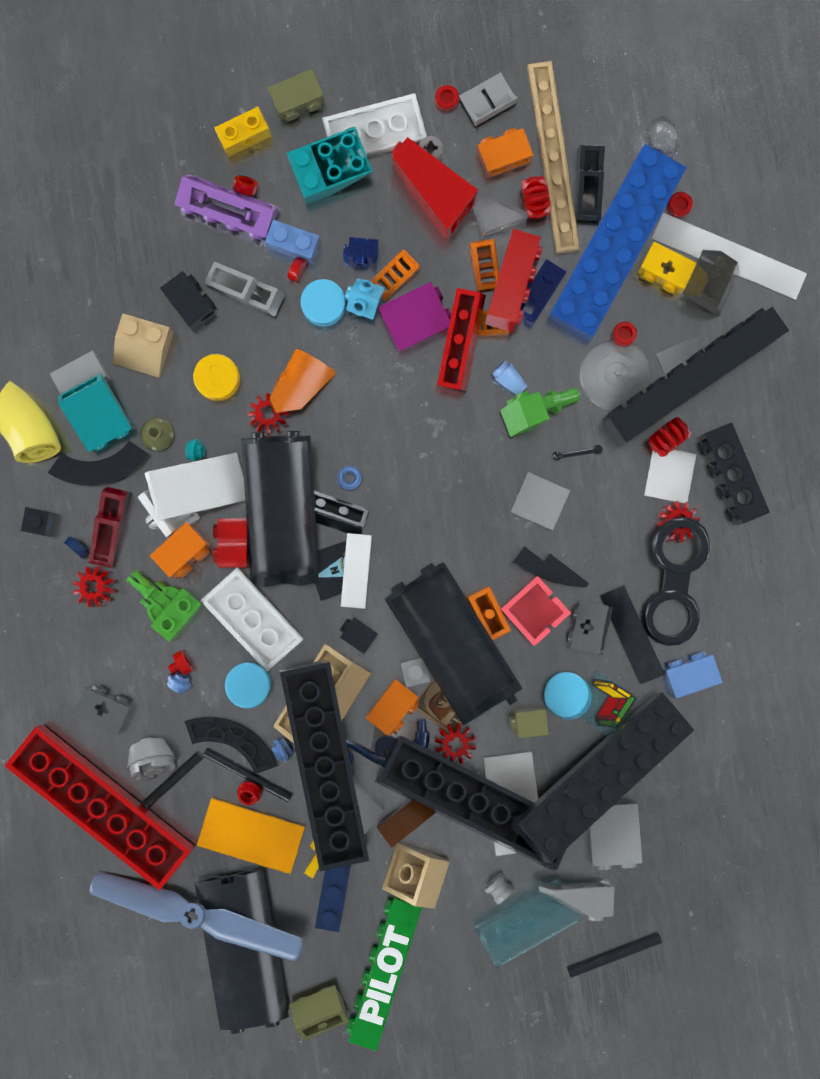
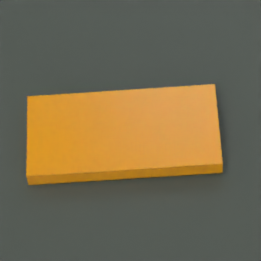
M212 797L197 846L291 874L305 825Z

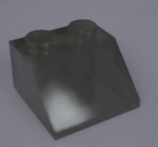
M702 250L683 295L716 316H720L739 275L738 262L722 251Z

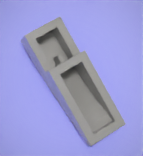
M217 262L213 263L204 282L205 285L274 317L285 296L279 289Z

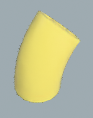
M9 381L0 392V433L9 444L15 460L21 463H34L53 457L61 450V445L51 422L38 404L24 390L12 381Z

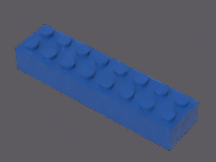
M646 144L643 145L548 317L549 320L589 342L592 340L687 168L686 166Z

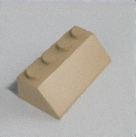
M324 644L314 662L329 659L341 720H343L371 673ZM286 706L273 727L294 743Z

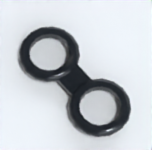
M688 517L673 518L663 523L656 531L652 542L653 555L657 563L664 569L662 591L655 594L645 606L643 626L653 640L667 646L680 645L690 640L697 632L701 621L700 608L696 600L688 594L691 572L699 569L708 558L711 549L710 536L702 524ZM686 527L692 529L700 539L698 554L692 561L686 564L672 563L663 553L665 537L676 528ZM676 599L682 601L690 611L688 626L676 635L660 633L653 623L655 609L667 600Z

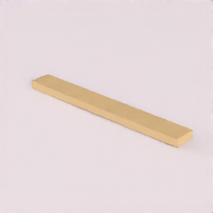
M552 61L528 64L527 68L543 174L548 188L551 207L549 214L555 254L579 252L580 244Z

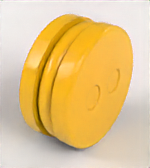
M211 354L202 358L197 363L193 373V380L197 390L204 397L213 401H223L233 396L240 384V373L230 358L221 354Z

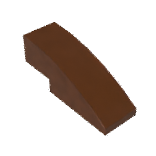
M408 800L397 808L394 813L377 825V829L392 848L436 812L412 800Z

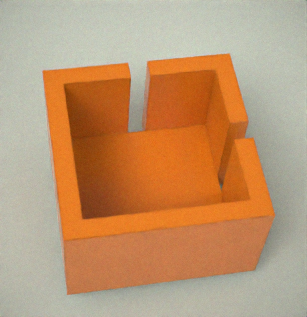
M186 522L159 546L150 557L169 578L177 579L181 577L183 579L193 570L191 565L195 561L201 562L211 553L209 549L212 547V544L193 524Z

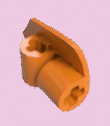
M295 349L285 370L278 377L269 398L275 413L301 410L336 372L310 354Z

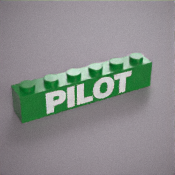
M393 896L392 900H387L383 913L387 915L385 924L380 923L376 938L380 940L377 948L372 947L368 959L369 962H372L370 971L365 970L361 985L365 987L362 995L357 994L353 1009L357 1010L355 1018H350L345 1033L349 1034V1043L377 1051L422 907L413 906L396 896Z

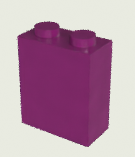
M431 282L378 307L379 313L399 354L448 332L451 312L449 308L444 309L441 300L444 299L439 287L434 288Z

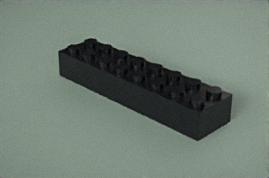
M773 306L766 311L763 307L745 320L747 322L746 325L743 321L725 333L727 338L721 335L705 347L707 349L706 352L701 349L686 360V366L680 363L666 374L667 379L664 380L661 376L646 388L648 392L645 394L642 390L626 401L627 406L625 408L619 405L606 415L608 420L603 425L617 445L621 447L787 333L789 329Z
M327 659L280 669V677L319 871L370 861L330 661Z
M663 692L652 695L511 823L512 826L544 863H552L684 741L694 729Z
M401 735L395 738L375 780L376 783L550 870H558L566 850L552 863H544L511 824L534 802Z

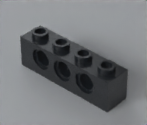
M731 422L701 435L700 446L704 454L709 455L711 463H709L710 470L713 476H717L720 481L719 491L723 499L728 500L730 505L728 512L732 521H736L740 525L770 513L733 423ZM720 446L726 447L729 452L726 459L721 458L718 454ZM730 468L735 469L738 473L736 481H731L728 478L727 473ZM739 491H743L747 495L745 504L740 503L737 499Z

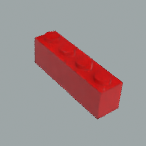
M516 229L512 230L486 317V325L513 332L515 324H521L524 311L520 310L522 303H527L531 290L526 288L527 283L534 280L537 268L532 266L534 260L539 261L543 247L539 246L540 236Z
M461 288L456 289L437 383L438 386L467 391L486 295L481 292Z

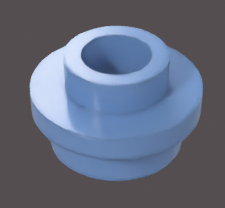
M345 466L338 472L337 480L342 488L353 490L360 485L362 476L356 467ZM347 474L354 475V480L350 483L345 481Z
M181 672L169 674L167 685L170 689L180 694L190 689L191 683L187 675L184 676Z
M283 738L279 741H273L274 747L271 749L277 760L289 761V757L293 753L287 742Z

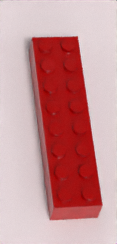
M44 725L36 726L4 765L159 891L195 847Z

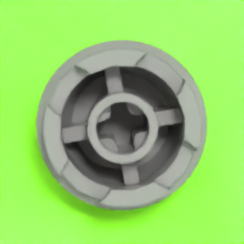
M144 738L130 747L127 770L130 771L131 778L136 776L137 781L155 779V775L160 774L164 770L166 774L175 770L174 761L176 757L164 739Z

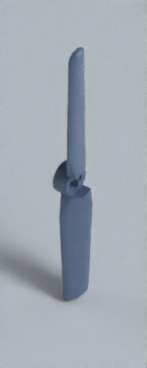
M99 871L94 876L90 885V893L94 896L161 922H181L184 927L190 929L200 927L221 941L291 961H297L302 952L303 943L300 937L226 909L206 910L203 905L190 903L174 891L163 888L159 891L152 885ZM195 910L198 919L191 922V917L188 916V913Z

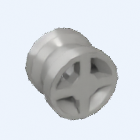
M426 136L420 141L419 146L440 161L443 150L441 141L437 137Z
M499 873L485 886L484 891L487 894H491L498 905L510 896L515 887L511 883H507L505 876Z

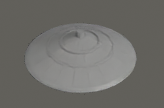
M613 340L603 341L591 348L585 355L580 367V383L585 395L595 405L607 410H613L619 405L625 408L627 406L626 401L641 390L644 394L647 392L646 388L650 385L651 381L650 365L643 352L633 344L628 347H620Z

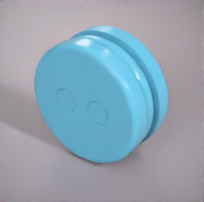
M327 279L315 280L308 284L302 292L301 308L304 316L310 323L320 327H328L336 324L343 317L346 310L345 295L341 287L335 282Z
M246 662L235 666L228 673L225 680V691L229 700L241 708L259 706L268 698L272 689L269 673L261 665L253 662Z
M563 672L553 676L548 681L544 690V700L546 706L553 714L562 719L572 720L581 717L588 711L592 702V692L588 683L579 675Z

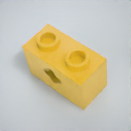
M259 107L214 127L228 157L271 137L269 127Z
M654 241L637 272L642 274L641 277L644 280L663 285V289L672 294L677 292L680 294L685 289L697 263ZM664 266L669 267L667 274L663 273Z

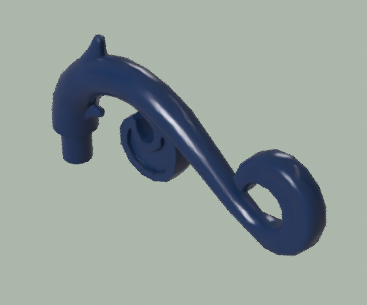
M416 720L417 732L413 742L428 748L430 732L427 731L426 720ZM391 735L380 737L375 743V752L349 740H346V745L368 760L382 766L387 757L385 750L391 748L395 737ZM352 753L349 754V760L351 765L354 759V755Z

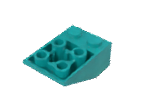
M356 127L287 152L289 163L306 205L329 197L373 173Z

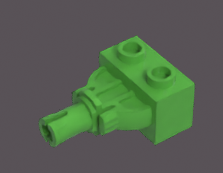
M577 388L560 393L551 390L546 393L545 397H541L540 392L530 394L529 391H525L516 395V398L508 400L507 406L500 411L509 435L513 437L530 431L550 420L547 412L558 413L562 410V407L578 402L580 394Z
M137 569L126 580L145 598L140 603L147 608L148 616L153 622L151 627L168 642L174 641L204 606L200 599L188 589L182 588L181 590L175 586H166L160 580L155 583L157 585L155 586L139 573Z

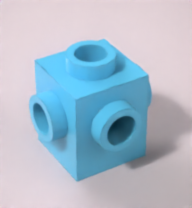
M357 278L353 287L348 286L345 300L348 301L346 311L373 320L380 306L384 287L373 284L368 280Z

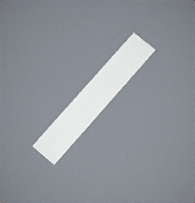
M666 213L662 214L652 237L653 240L795 300L807 275L805 272Z

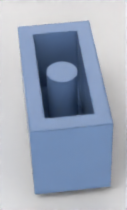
M276 220L272 221L265 240L267 249L294 259L300 257L312 265L321 243L319 235Z
M705 651L691 655L692 660L682 662V659L667 663L668 668L663 669L673 698H679L723 683L712 654L706 655Z

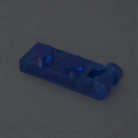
M548 259L545 260L533 282L528 287L531 290L527 303H522L520 310H523L527 305L534 310L531 315L524 311L522 318L525 326L530 329L567 272Z

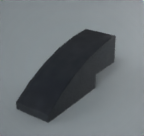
M579 144L576 220L601 221L604 145Z
M525 546L511 562L523 571L554 584L583 588L589 585L586 580L552 554H548L542 560Z

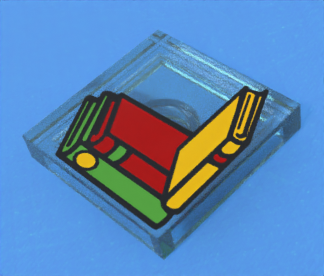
M596 670L588 682L592 692L591 705L588 711L579 718L608 736L623 722L638 697Z

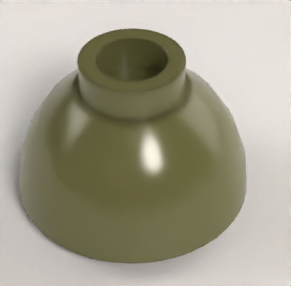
M151 418L143 424L140 438L144 446L149 450L163 451L172 444L174 429L163 418Z

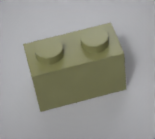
M313 69L268 87L269 95L280 121L294 120L299 117L300 113L307 110L309 112L315 111L322 106L321 104L325 103L323 92Z
M542 706L513 709V715L509 716L510 730H512V733L515 732L518 738L549 735L546 709Z
M335 985L325 987L315 994L301 997L296 1002L289 1004L295 1030L303 1041L349 1022L343 998Z

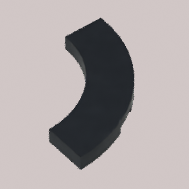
M128 441L116 454L98 461H80L61 453L48 473L57 479L74 485H106L132 474L149 458L150 454L131 441Z
M214 716L198 717L184 721L192 744L218 742L229 745L246 758L254 774L278 766L277 760L266 742L253 730L239 722Z

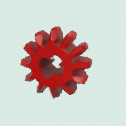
M532 176L524 179L521 183L527 216L530 219H537L549 215L551 207L545 178L543 176Z
M266 393L265 401L259 395L256 396L259 404L256 405L251 402L249 406L255 409V411L247 412L248 417H256L250 421V425L255 426L259 424L257 432H262L264 427H266L267 435H271V427H274L277 433L281 430L277 424L280 423L286 426L287 422L281 417L289 416L288 411L275 413L269 399L270 393ZM268 408H271L274 416L271 419L268 417V420H265L263 411L265 409L269 411Z
M676 417L651 435L648 442L655 453L657 452L660 457H665L691 436L692 432L684 421Z
M675 501L673 508L669 504L665 506L667 513H659V516L665 519V521L659 522L658 526L661 527L663 523L680 516L688 517L698 522L700 517H692L697 511L696 508L687 511L689 503L685 502L681 507L679 501ZM681 527L670 531L669 541H674L676 536L679 543L684 542L685 536L688 539H692L693 534L690 531L692 529Z
M98 566L93 571L90 567H85V574L78 572L77 576L81 581H73L72 583L75 586H79V589L74 590L73 594H82L78 602L83 603L86 601L87 607H92L94 602L97 607H101L102 599L109 602L110 597L106 593L115 592V589L108 588L109 584L114 583V579L106 580L109 572L105 570L101 573V567ZM90 582H97V591L90 592V589L92 588Z
M449 723L447 724L448 733L443 729L439 730L444 739L437 737L435 742L443 745L436 747L435 750L436 752L445 750L442 754L443 757L447 758L450 755V760L455 762V757H458L459 763L463 764V754L469 759L472 758L471 753L467 749L476 750V745L468 743L476 739L475 735L466 737L470 732L469 727L460 732L461 723H457L456 730H453L452 725ZM455 737L460 738L459 742H462V746H457L456 750H453L452 745H449V741H454Z

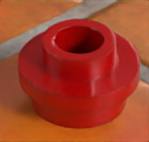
M252 782L241 783L237 789L238 800L244 805H254L261 798V789Z

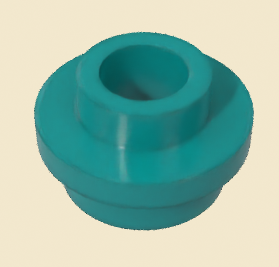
M194 439L187 442L185 456L188 460L195 462L204 458L206 449L202 440Z

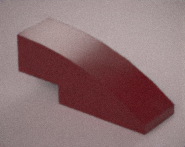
M105 487L101 491L98 515L94 521L88 563L108 568L113 567L125 521L129 491Z

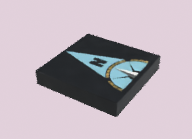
M346 541L317 550L319 582L315 583L321 601L342 594Z

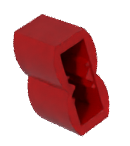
M218 518L217 524H213V539H217V548H213V563H217V568H248L249 553L246 518Z

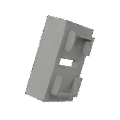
M501 72L459 96L475 126L511 107L518 101V97L511 91ZM481 91H486L495 109H491Z

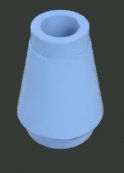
M506 360L502 361L491 373L495 377V381L516 395L522 393L527 387L513 364L508 363Z

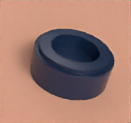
M68 537L64 542L66 546L82 559L88 553V550L73 537Z

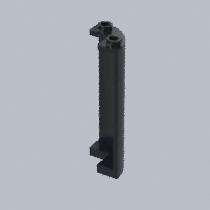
M286 431L284 436H266V432L251 433L250 438H241L250 581L254 585L261 587L284 583L296 586L318 583L311 436L301 435V431Z
M442 562L437 566L431 563L420 570L422 575L406 585L404 582H400L392 587V594L386 597L385 600L462 725H465L523 688L445 563Z
M246 870L231 876H213L194 882L198 903L203 905L206 910L226 909L273 927L263 870ZM203 930L220 1030H230L231 1034H238L244 1032L247 1028L263 1025L266 1028L280 1025V1020L288 1018L289 1014L279 957L218 940Z

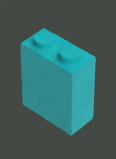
M101 373L57 396L59 406L88 452L101 450L108 444L107 442L114 438L121 439L125 437L129 430L132 429L130 420Z

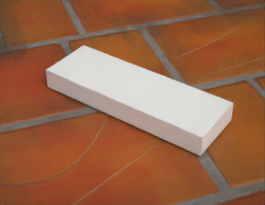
M347 533L341 607L366 608L372 535Z

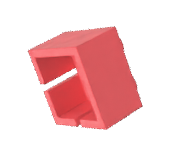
M538 576L534 577L500 608L502 613L532 646H535L551 632L546 627L548 624L555 628L571 614L556 596L551 599L547 597L553 592Z

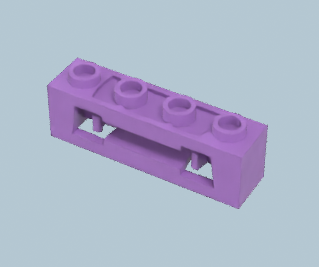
M191 174L182 176L174 204L181 207V211L187 214H201L204 216L203 219L209 222L217 223L220 221L225 223L226 227L231 230L240 231L241 229L247 231L249 236L260 240L267 237L272 221L276 219L279 209L278 206L240 194L232 189ZM207 197L243 210L246 207L251 210L247 211V215L244 216L212 203L206 205L202 202L207 201Z

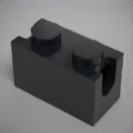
M182 271L160 287V289L193 331L215 314L211 308L215 304L207 293L203 296L197 289L200 284L192 274L187 276Z

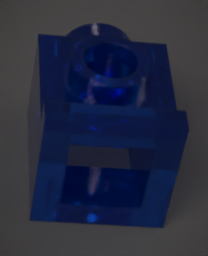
M349 237V244H344L343 259H348L355 266L363 267L370 263L372 264V269H377L379 240Z

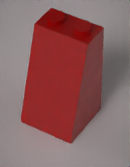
M407 137L403 143L399 141L392 150L393 171L443 238L448 240L476 204L478 189Z

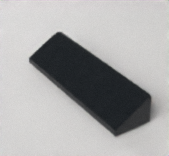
M314 491L316 523L344 533L362 534L370 512L369 509Z
M619 586L600 595L604 605L613 607L611 621L640 684L665 675L625 586Z

